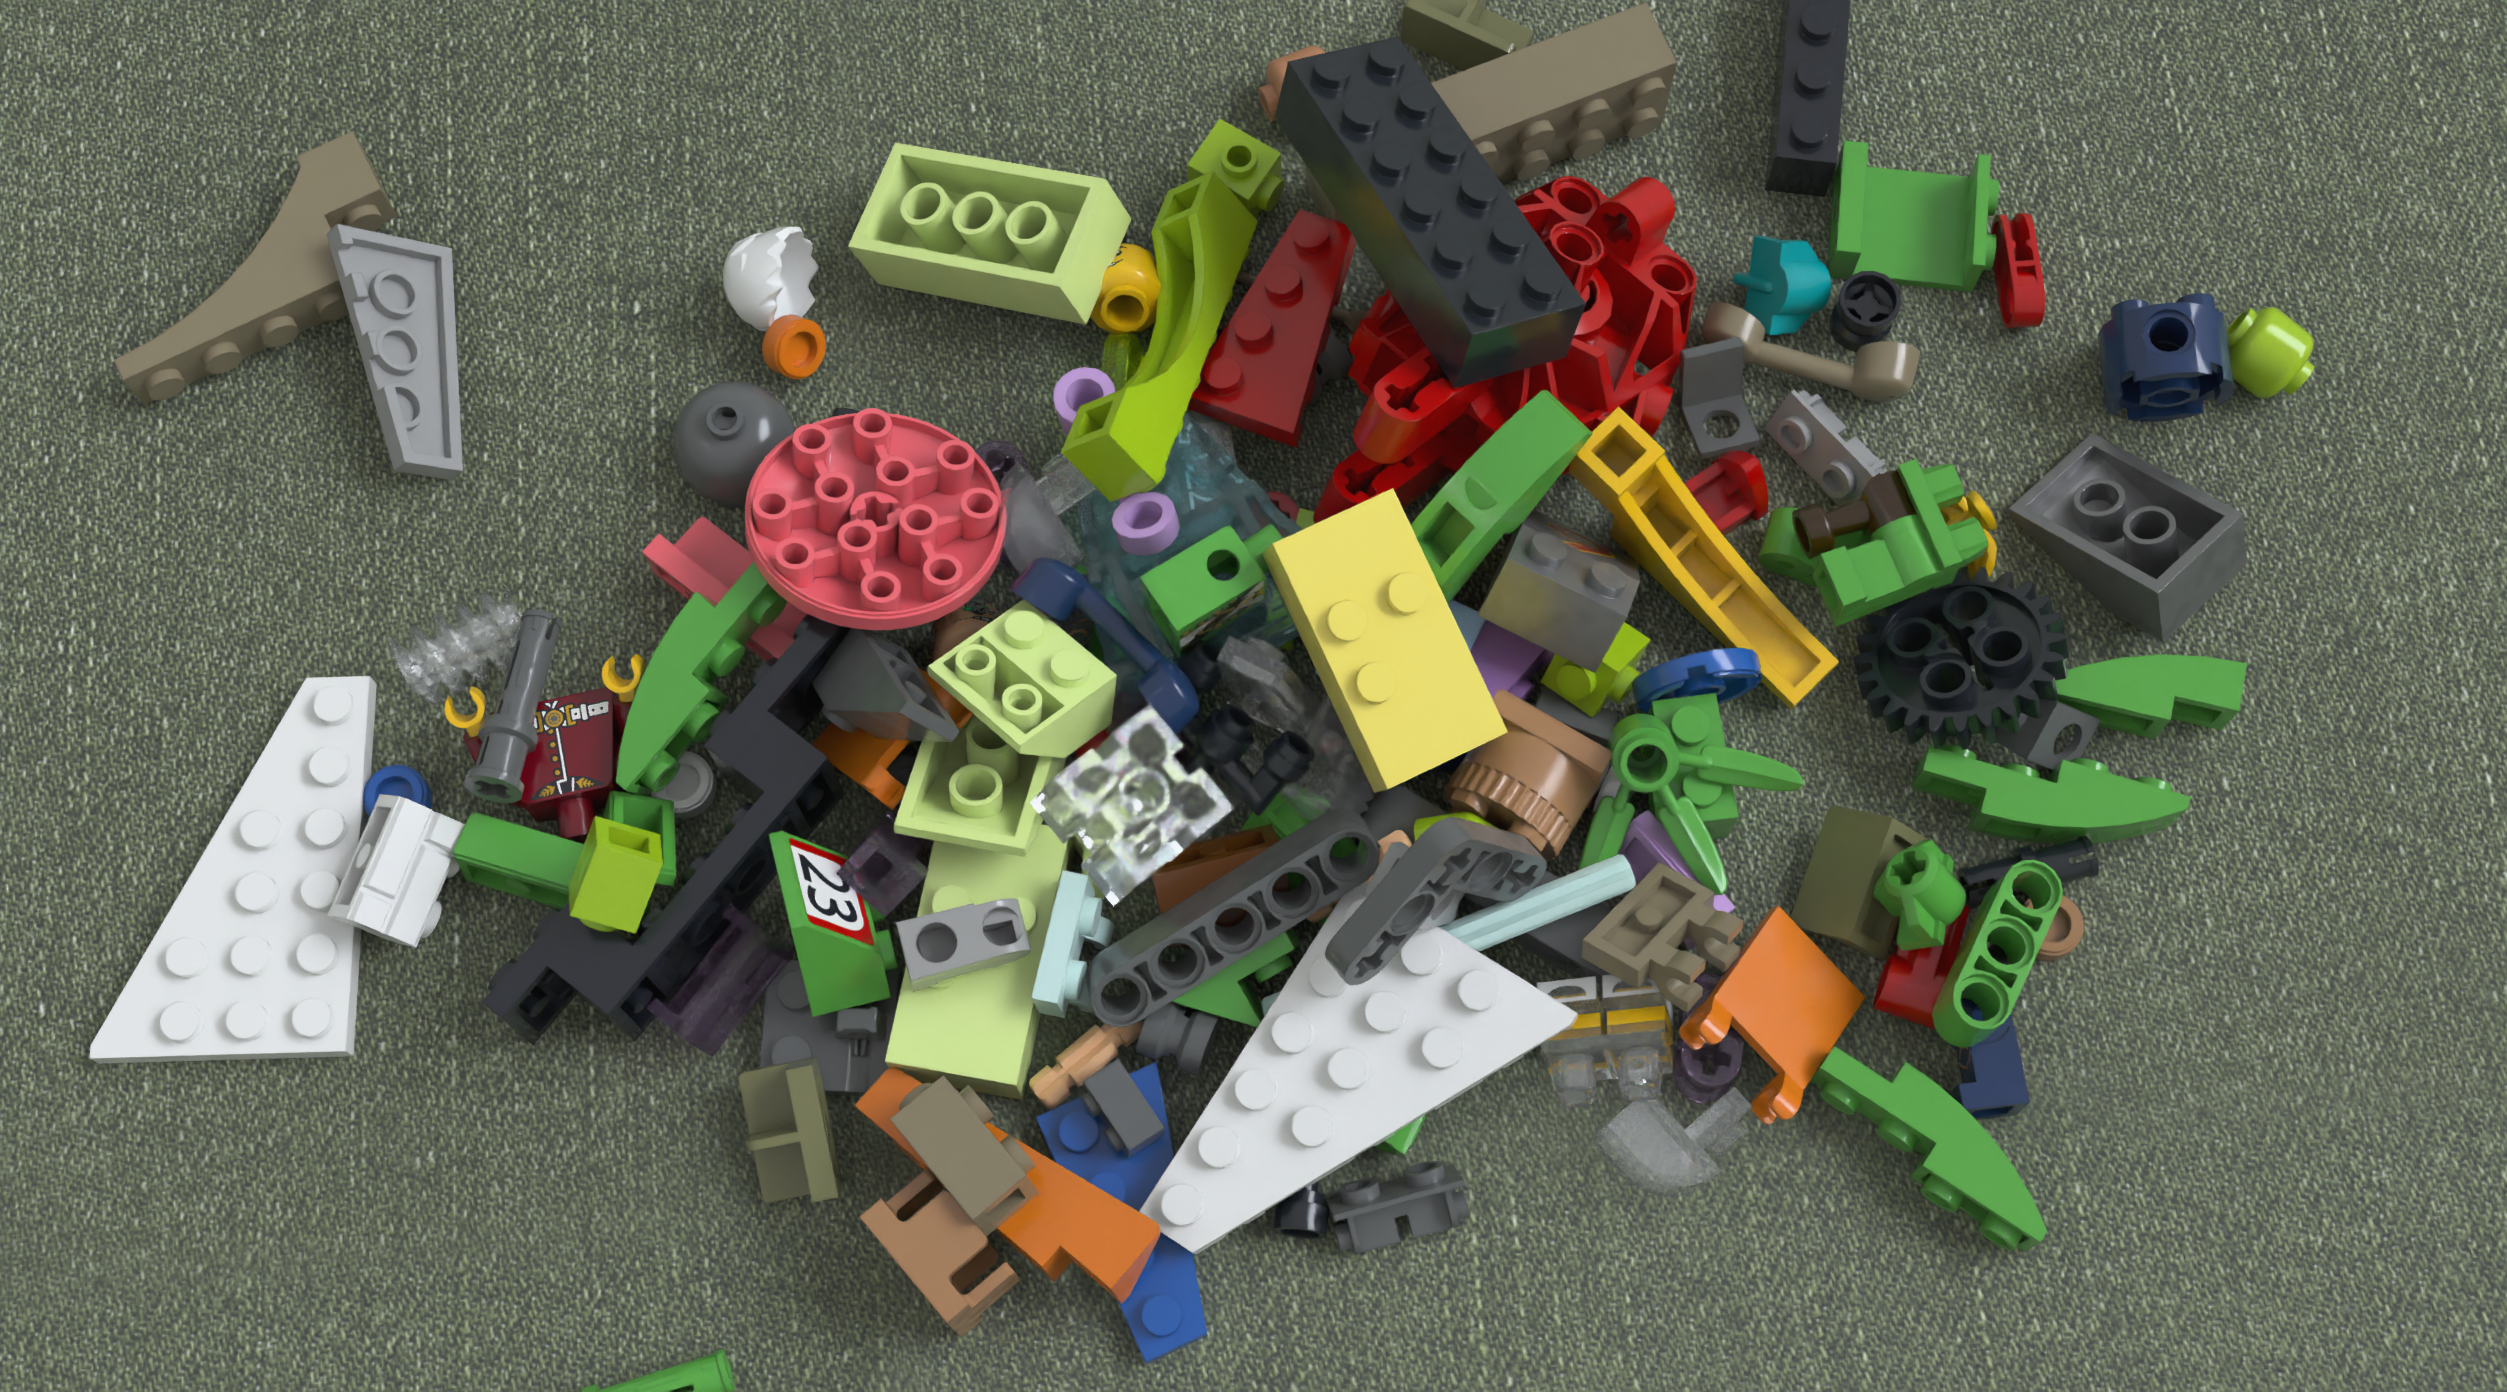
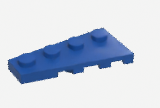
M1157 1062L1129 1075L1164 1126V1133L1161 1138L1129 1159L1122 1150L1117 1153L1113 1150L1103 1131L1108 1129L1099 1115L1093 1118L1089 1114L1080 1097L1036 1117L1056 1163L1138 1212L1174 1158ZM1160 1232L1159 1239L1131 1294L1123 1304L1119 1302L1146 1365L1208 1336L1193 1254Z

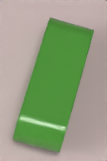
M2022 860L2013 865L1985 894L1937 997L1932 1012L1935 1029L1940 1037L1949 1044L1958 1047H1973L1999 1028L2011 1014L2062 900L2063 888L2061 880L2056 872L2047 864L2037 860ZM2012 888L2026 893L2032 901L2033 909L2021 905L2014 897ZM1987 942L1996 944L2003 949L2008 959V965L1999 963L1992 958L1987 949ZM1966 998L1977 1004L1982 1012L1983 1021H1978L1968 1016L1962 1008L1960 999Z

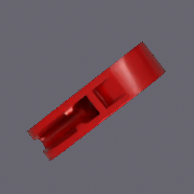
M2017 213L2012 220L2008 221L2006 214H1997L1992 222L1991 234L1996 235V253L1993 266L2003 324L2007 329L2039 327L2042 324L2045 312V289L2033 219L2029 213Z

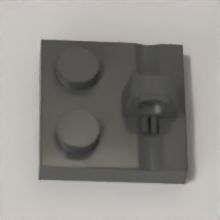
M768 959L759 1068L817 1056L825 1095L862 1097L889 1068L885 1063V1058L900 995L902 968L899 963H897V968L885 971L891 998L812 1017L799 960Z

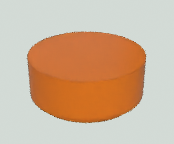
M793 314L784 315L776 319L766 331L762 345L763 357L767 366L772 371L791 379H803L813 374L822 363L826 350V340L820 326L812 320Z

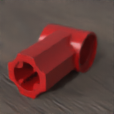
M1965 905L1961 914L1946 926L1943 946L1902 951L1897 945L1895 954H1890L1882 971L1874 996L1873 1009L1936 1030L1932 1018L1934 1004L1955 961L1970 907Z

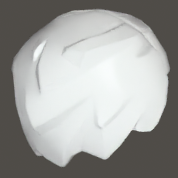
M778 227L765 233L753 234L734 244L726 258L723 269L726 297L739 317L760 331H767L776 319L784 315L793 314L802 317L815 301L809 289V284L816 275L819 266L811 256L813 250L812 243L804 238V233L800 227Z

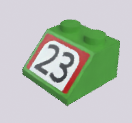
M784 831L770 833V843L812 1017L891 998L885 971L897 968L889 930L875 932L874 923L885 921L876 883L863 886L856 859Z

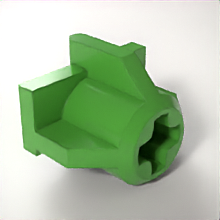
M1932 840L1919 841L1911 847L1898 852L1888 862L1884 872L1874 886V896L1893 917L1900 916L1897 945L1902 951L1943 946L1946 926L1961 914L1965 906V890L1952 874L1954 860L1949 854H1943Z

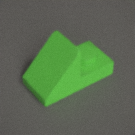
M1291 927L1176 998L1173 1002L1258 1027L1265 1016L1261 1003L1246 976L1253 973L1258 983H1261L1288 968L1293 963L1287 953L1294 950L1301 942Z

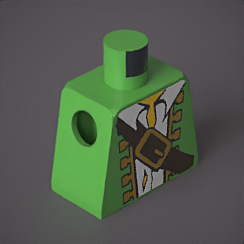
M1272 524L1267 525L1244 541H1241L1230 525L1224 526L1140 577L1144 607L1179 658L1187 648L1193 647L1198 640L1206 641L1266 598V577L1264 574L1270 570L1262 556V552L1272 543L1283 539ZM1228 573L1233 575L1234 578L1221 581L1215 579L1214 576Z

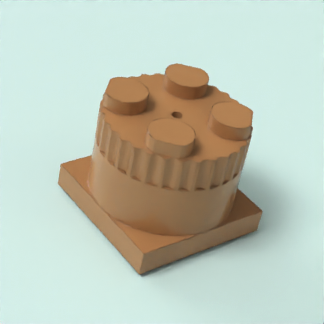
M1498 689L1493 697V701L1508 733L1466 753L1444 789L1446 800L1452 807L1449 814L1462 811L1473 812L1498 829L1524 836L1546 861H1549V859L1554 860L1585 809L1590 810L1595 802L1611 763V751L1508 691Z

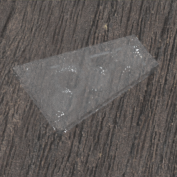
M1229 636L1217 658L1227 704L1241 708L1251 718L1281 733L1291 731L1298 734L1313 749L1340 762L1350 744L1347 734L1291 667L1282 662L1284 654L1272 645L1254 637H1249L1245 644Z

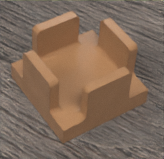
M928 1168L890 1200L884 1202L882 1199H879L859 1217L946 1323L960 1337H963L982 1320L979 1316L1017 1284L1020 1279L1009 1264L1005 1262L971 1292L964 1295V1291L998 1263L999 1254L953 1196L947 1191L939 1193L943 1186Z

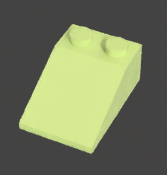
M974 714L959 729L960 732L953 742L922 741L894 823V833L1025 857L1056 795L1066 758L1020 754Z

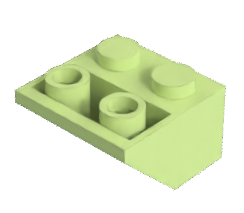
M1024 599L928 666V675L1020 754L1066 758L1112 723L1117 675L1034 605Z

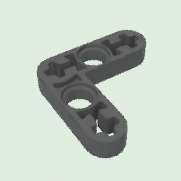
M1447 817L1439 820L1420 835L1333 936L1327 945L1325 958L1345 983L1350 986L1362 984L1376 976L1392 960L1452 890L1510 902L1522 897L1538 884L1546 871L1547 861L1522 835L1458 817Z

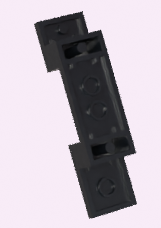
M806 614L794 631V642L779 659L776 657L770 658L759 668L751 682L752 690L737 708L733 706L728 707L715 719L708 733L710 739L704 746L726 782L754 804L751 802L745 803L734 813L725 828L727 836L711 855L703 853L692 862L683 875V888L667 906L665 904L658 905L646 916L638 929V936L640 938L632 946L615 931L604 932L586 926L579 918L570 916L568 902L563 909L555 908L542 919L534 932V943L518 961L512 959L497 971L488 987L490 994L482 1002L534 1046L577 995L632 1040L637 1041L778 874L769 834L784 831L807 840L845 795V791L828 757L802 738L800 733L824 706L812 682L851 628L835 625Z

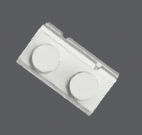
M380 794L328 915L388 941L417 947L420 938L428 937L439 921L442 907L441 903L436 900L446 877H453L460 869L453 850L465 824L441 813L434 812L432 809L407 798Z

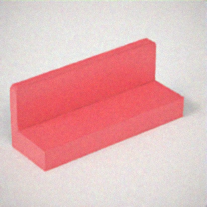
M705 517L698 518L674 545L658 534L642 551L653 573L688 601L695 592H698L719 603L753 563L748 550ZM787 601L781 614L768 626H759L744 645L765 662L773 657L779 659L794 642V631L807 613Z

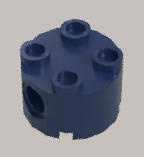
M2194 293L2179 298L2175 303H2162L2150 306L2144 300H2127L2117 303L2110 309L2111 320L2102 326L2097 335L2104 400L2109 413L2117 416V412L2122 407L2127 408L2128 420L2140 422L2170 421L2204 413L2203 401L2214 396L2217 407L2227 402L2235 390L2227 326L2224 314L2215 309L2213 296L2205 293Z

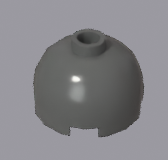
M745 381L720 382L699 391L682 408L674 426V457L688 487L693 491L696 490L701 496L717 501L720 507L726 509L745 508L747 491L758 466L769 452L781 441L793 434L796 428L787 408L767 389Z

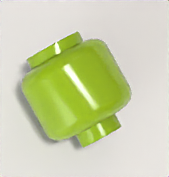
M2248 307L2227 328L2233 380L2255 397L2269 398L2281 390L2291 395L2304 384L2314 370L2315 366L2307 361L2313 350V337L2278 308L2264 307L2256 312Z

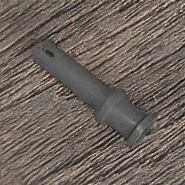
M531 609L522 613L517 638L494 714L486 717V720L481 722L478 733L482 741L475 768H471L466 773L464 786L469 792L482 799L497 803H514L522 798L525 786L520 780L527 754L535 751L539 738L536 734L537 730L533 725L535 713L542 695L555 643L563 624L556 617L552 619L551 625L548 626L552 614L549 612Z

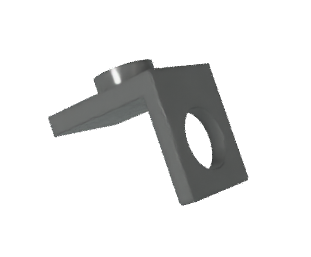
M1740 337L1680 351L1678 407L1700 459L1723 455L1732 450L1740 451L1759 446L1760 437L1741 396L1744 345ZM1727 416L1738 424L1739 429L1730 437L1715 438L1704 431L1703 424L1711 417Z
M2039 698L2042 716L2039 719L2023 713L2017 716L2021 732L2015 734L2003 725L1995 728L1997 743L2028 761L2054 770L2062 760L2071 761L2075 758H2081L2100 723V719L2056 700ZM2074 724L2075 733L2071 743L2061 753L2054 754L2053 747L2056 737L2063 728Z

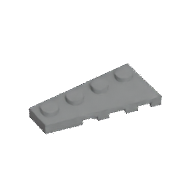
M336 224L326 235L393 469L398 472L453 480L463 472L452 248Z

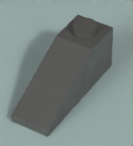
M851 628L812 682L825 705L822 713L836 726L849 733H854L859 727L879 739L953 742L960 732L908 651L873 630Z

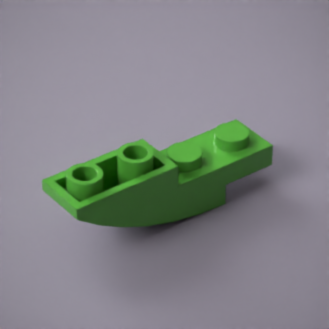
M1541 390L1503 424L1463 464L1411 524L1447 604L1458 593L1502 535L1516 532L1593 434L1547 390Z
M754 561L719 603L695 592L674 619L656 648L637 688L620 746L616 783L625 791L649 796L652 791L658 792L674 779L680 769L678 760L693 742L699 743L708 737L710 727L721 714L720 710L730 700L712 682L717 676L723 677L730 673L745 654V647L743 645L759 626L766 627L771 624L784 610L787 600L781 597L767 583Z
M1943 745L1940 750L1929 746L1917 763L1911 785L1913 789L1973 806L1967 830L2003 839L2043 844H2061L2076 840L2081 836H2087L2091 843H2101L2154 832L2171 826L2188 809L2191 798L2190 796L2173 792L2172 786L2165 781L2151 777H2137L2132 780L2109 773V768L2106 765L2090 759L2075 758L2071 761L2062 760L2048 776L2047 780L2040 779V774L2030 767L2013 763L2003 764L2001 767L1976 760L1977 756L1968 749L1962 750L1961 747L1954 745Z
M1836 1046L1830 1050L1810 1081L1822 1088L1819 1095L1832 1107L1848 1115H1854L1858 1111L1879 1125L1876 1130L1878 1135L1892 1146L1907 1153H1911L1913 1149H1916L1923 1154L1910 1177L1923 1185L1920 1192L1925 1198L1948 1212L1955 1213L1959 1208L1981 1223L1978 1229L1983 1236L2006 1250L2014 1251L2018 1247L2026 1252L2041 1243L2047 1233V1229L2032 1196L2016 1169L1994 1139L1960 1103L1908 1062H1905L1888 1081Z

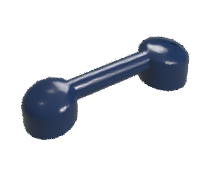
M1039 557L1034 559L1009 586V589L1016 595L1062 622H1066L1079 609L1145 673L1137 682L1138 687L1156 716L1173 734L1178 735L1198 713L1200 704L1197 692L1185 673L1164 656L1072 566L1054 558Z

